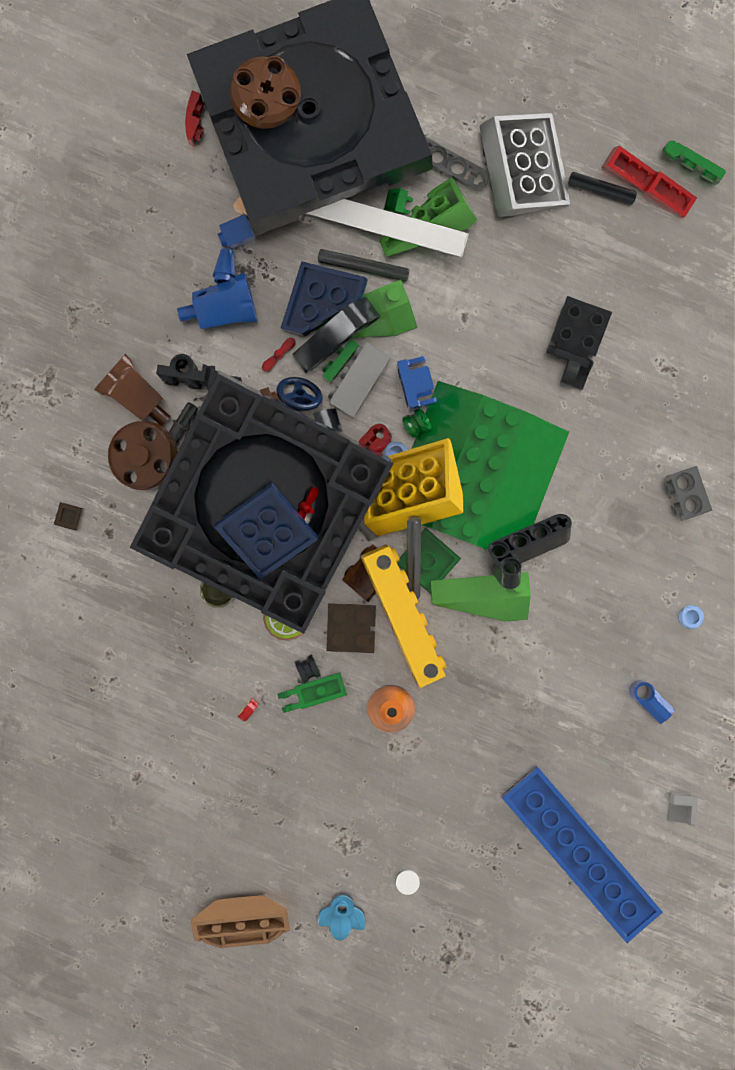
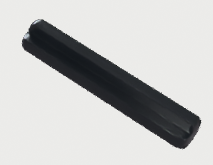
M572 172L568 184L629 204H633L637 196V192L577 172Z

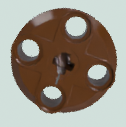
M278 56L255 57L247 60L234 72L230 86L231 103L237 115L246 123L264 129L275 128L288 121L295 113L301 96L300 83L296 74ZM268 69H276L279 73L273 74ZM238 80H245L248 85H241L238 83ZM283 99H290L293 104H287ZM252 110H259L263 115L257 116L253 114Z
M149 421L132 422L119 429L113 436L108 448L109 467L116 479L127 487L136 490L154 489L159 487L177 454V447L171 434L161 424ZM153 428L156 431V438L154 440L150 437V431ZM123 439L126 442V449L124 451L120 448V443ZM163 460L167 464L165 472H163L160 468V464ZM133 471L137 475V479L134 483L132 482L130 477Z

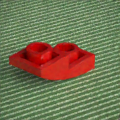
M193 90L188 100L185 117L186 136L191 146H194L196 140L200 141L204 132L201 119L196 117V115H201L204 102H202L201 94Z

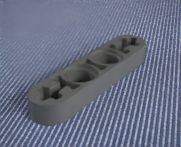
M425 137L428 145L431 146V153L440 151L444 155V159L440 163L433 162L434 169L450 178L453 177L454 180L472 190L481 191L486 188L489 181V175L486 170ZM453 163H462L464 171L461 174L453 173L451 170ZM468 168L472 169L470 174L475 177L481 174L484 183L479 182L478 185L474 184V178L469 175L467 180L464 179V177L467 175Z

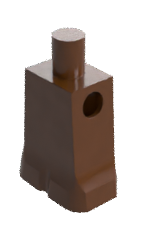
M126 354L94 388L101 395H107L115 399L142 421L149 415L154 421L163 426L170 418V415L158 405L163 397L134 369L131 359Z

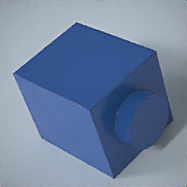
M245 214L219 225L221 232L217 235L223 247L227 245L229 249L234 250L255 241Z

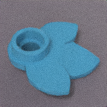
M338 895L331 901L330 906L320 911L318 925L330 926L332 936L336 940L342 941L350 934L351 928L364 930L365 917L360 909L354 907L351 898L346 895ZM339 906H345L346 909H345V910H339L338 907H339Z

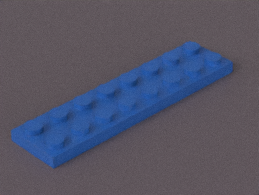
M535 767L501 797L626 943L630 942L663 913L538 767Z

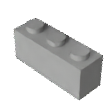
M367 342L364 347L360 345L353 355V358L356 359L351 367L346 366L340 376L343 379L340 386L337 387L335 385L328 395V398L331 399L329 405L353 420L391 360L390 356Z

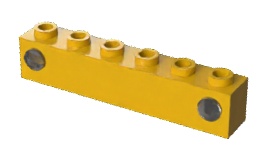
M385 544L361 555L362 562L416 685L422 688L446 677L444 669L447 668L442 656H437L434 648L437 647L433 635H428L425 629L428 626L427 620L423 613H418L415 606L419 604L417 597L413 591L409 592L406 584L409 583V579L404 569L400 571L397 562L400 559L395 548L391 549L390 546Z

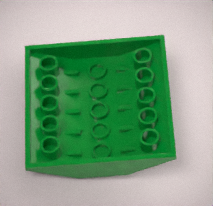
M438 381L431 397H436L437 404L428 406L426 410L431 429L419 432L411 449L447 438L451 440L463 492V513L422 524L421 526L488 551V546L492 542L534 524L569 431L531 413L485 395Z

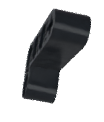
M367 297L359 299L341 310L292 355L307 374L323 363L357 332L378 320L380 315Z
M556 514L492 542L488 546L487 565L500 585L506 589L518 587L521 583V563L568 543L571 536V518L565 514Z

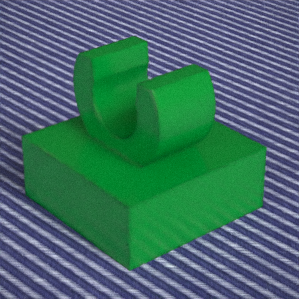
M389 189L384 210L402 215L410 214V211L404 207L406 202H413V198L407 196L408 191L405 189Z

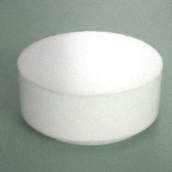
M403 870L397 875L396 887L402 894L410 895L418 890L420 884L419 877L414 871Z

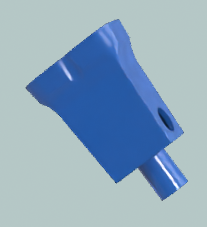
M245 272L227 282L192 292L193 304L177 308L180 322L197 318L200 329L235 322H257V313Z

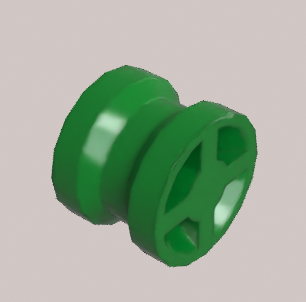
M421 408L415 410L413 415H406L402 419L406 431L413 438L418 436L419 432L431 429L430 421Z

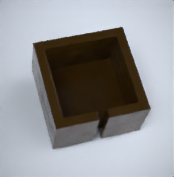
M328 603L326 651L374 653L375 631H370V627H375L376 605Z

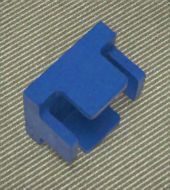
M425 356L397 361L396 368L409 413L419 408L437 404L436 397L423 401H418L417 399L431 395L434 389L429 367L409 369L410 367L424 364L426 362Z

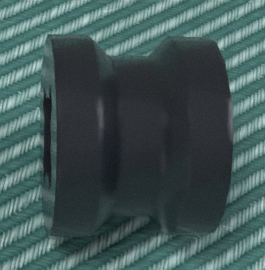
M312 654L307 656L306 660L294 662L303 683L308 682L312 677L318 678L321 676Z

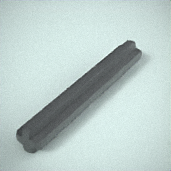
M320 249L318 253V261L321 263L396 280L407 281L410 270L405 267L330 250Z
M411 516L407 520V577L409 583L406 585L409 592L413 591L418 600L420 597L421 519Z

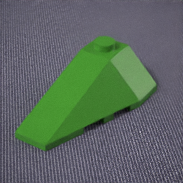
M453 177L432 189L427 194L429 199L420 207L416 205L411 210L413 213L410 216L414 219L458 231H463L478 221ZM387 236L380 240L387 257L419 246Z
M401 280L363 295V298L367 297L377 310L380 318L367 328L357 332L352 338L398 336L417 328L410 301Z
M528 572L521 573V583L514 589H506L501 586L494 575L430 581L432 605L503 622L528 620L531 597Z

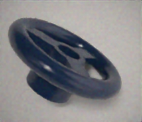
M288 377L281 380L277 385L276 393L280 401L298 412L313 410L322 402V392L319 387L305 378ZM294 384L293 392L284 394V387ZM302 385L311 389L314 392L315 397L308 394L304 389H302Z

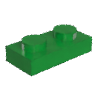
M351 339L349 343L346 342L338 349L337 353L339 356L334 362L330 360L322 370L324 372L323 379L331 385L353 357L359 344Z

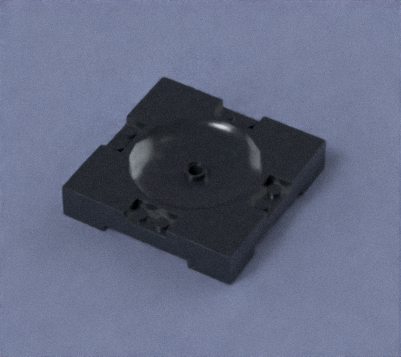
M330 0L298 12L299 17L257 33L252 29L187 54L191 69L255 236L297 221L300 215L386 183L390 186L433 170L432 153L407 91L405 92L370 0ZM278 56L294 71L299 80L301 88L300 101L295 113L284 124L275 128H257L243 121L235 112L230 98L232 78L234 72L247 60L255 57ZM268 69L273 74L279 73L276 69ZM238 80L239 84L248 85L245 80ZM283 99L285 103L293 104L290 99ZM252 110L253 114L257 116L263 115L259 110ZM308 110L315 111L313 114L310 115L305 114Z
M218 371L132 540L130 548L173 570L175 568L260 610L262 614L304 634L347 548L394 463L391 458ZM271 483L275 485L297 512L300 511L299 505L306 501L311 489L317 487L319 493L311 505L314 513L307 514L305 522L316 533L318 540L261 580L214 528L217 521Z

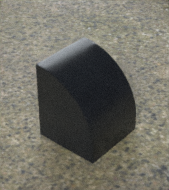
M336 408L313 413L315 421L329 426L338 432H343Z

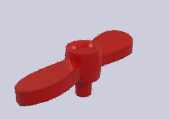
M292 337L287 338L280 349L275 350L273 356L262 364V370L264 372L270 371L277 361L281 360L284 354L295 346V339Z
M317 487L312 488L306 501L299 505L300 511L298 513L304 520L307 514L314 513L311 505L319 493Z

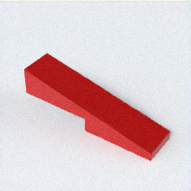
M620 145L612 149L602 165L603 169L682 218L686 217L697 199L696 196L661 171L656 172Z

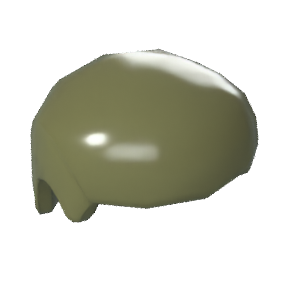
M201 582L200 596L205 604L213 608H222L233 601L234 597Z

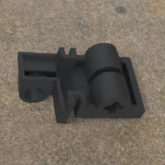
M567 296L551 337V341L555 342L556 345H548L547 353L568 360L560 382L583 390L594 364V361L588 359L589 355L596 357L612 315L611 311Z
M186 354L175 355L171 359L170 366L158 364L156 374L162 379L161 381H164V384L178 386L180 382L188 385V388L201 390L202 386H206L208 391L218 373L215 370V366H207L206 364H203L202 371H198L197 365ZM185 365H188V371L182 373L180 371V368L183 369L185 368ZM231 376L242 382L241 377Z

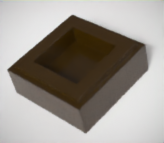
M60 502L54 525L78 531L84 508Z

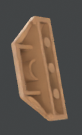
M264 895L215 900L191 919L194 940L198 942L203 941L208 945L219 948L268 944L283 933L290 931L287 909Z

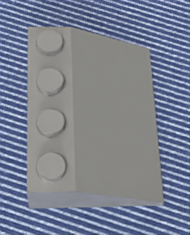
M552 113L494 116L479 125L498 217L527 214L571 204Z

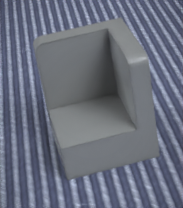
M670 792L667 819L671 822L687 823L695 826L698 797L691 794Z

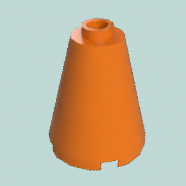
M388 685L381 687L369 699L368 716L373 725L381 731L388 733L401 731L411 723L414 717V701L411 695L399 686ZM389 708H395L397 713L389 716L387 711Z

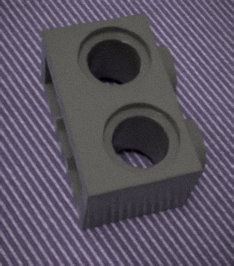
M697 466L666 476L665 487L668 494L673 495L675 501L673 510L676 517L681 518V521L713 511ZM679 477H685L688 480V487L686 489H681L678 486ZM688 499H692L696 503V509L693 512L686 509L685 504Z

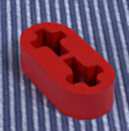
M375 424L358 442L381 453L390 443L392 435L385 425ZM378 432L383 433L384 437L382 439L377 438L376 434Z

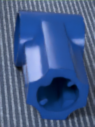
M638 680L630 686L631 697L659 724L667 721L672 716L675 709L655 690L653 685L646 681ZM645 685L647 694L643 698H639L637 691L639 687Z

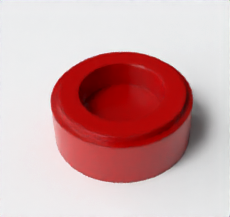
M250 698L237 717L246 722L257 708L258 702Z

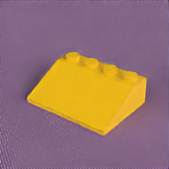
M447 438L387 456L391 458L394 464L373 504L367 510L364 516V524L377 536H382L407 529V520L411 516L419 517L422 525L462 514L463 492L451 440Z

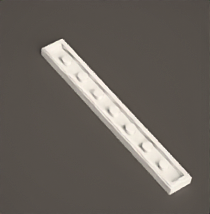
M346 199L305 213L458 257H462L469 235L465 232Z

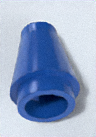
M227 248L220 249L212 275L215 283H224L236 276L233 250Z

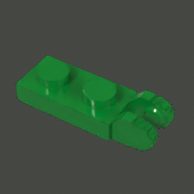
M670 140L664 146V155L669 156L672 160L681 159L683 166L692 171L694 169L699 170L703 173L702 177L712 183L715 181L720 182L726 173L725 169L679 142L676 143V141Z
M339 672L278 693V698L284 699L297 694L298 703L288 704L282 708L283 713L334 700L346 696L347 693L341 673Z

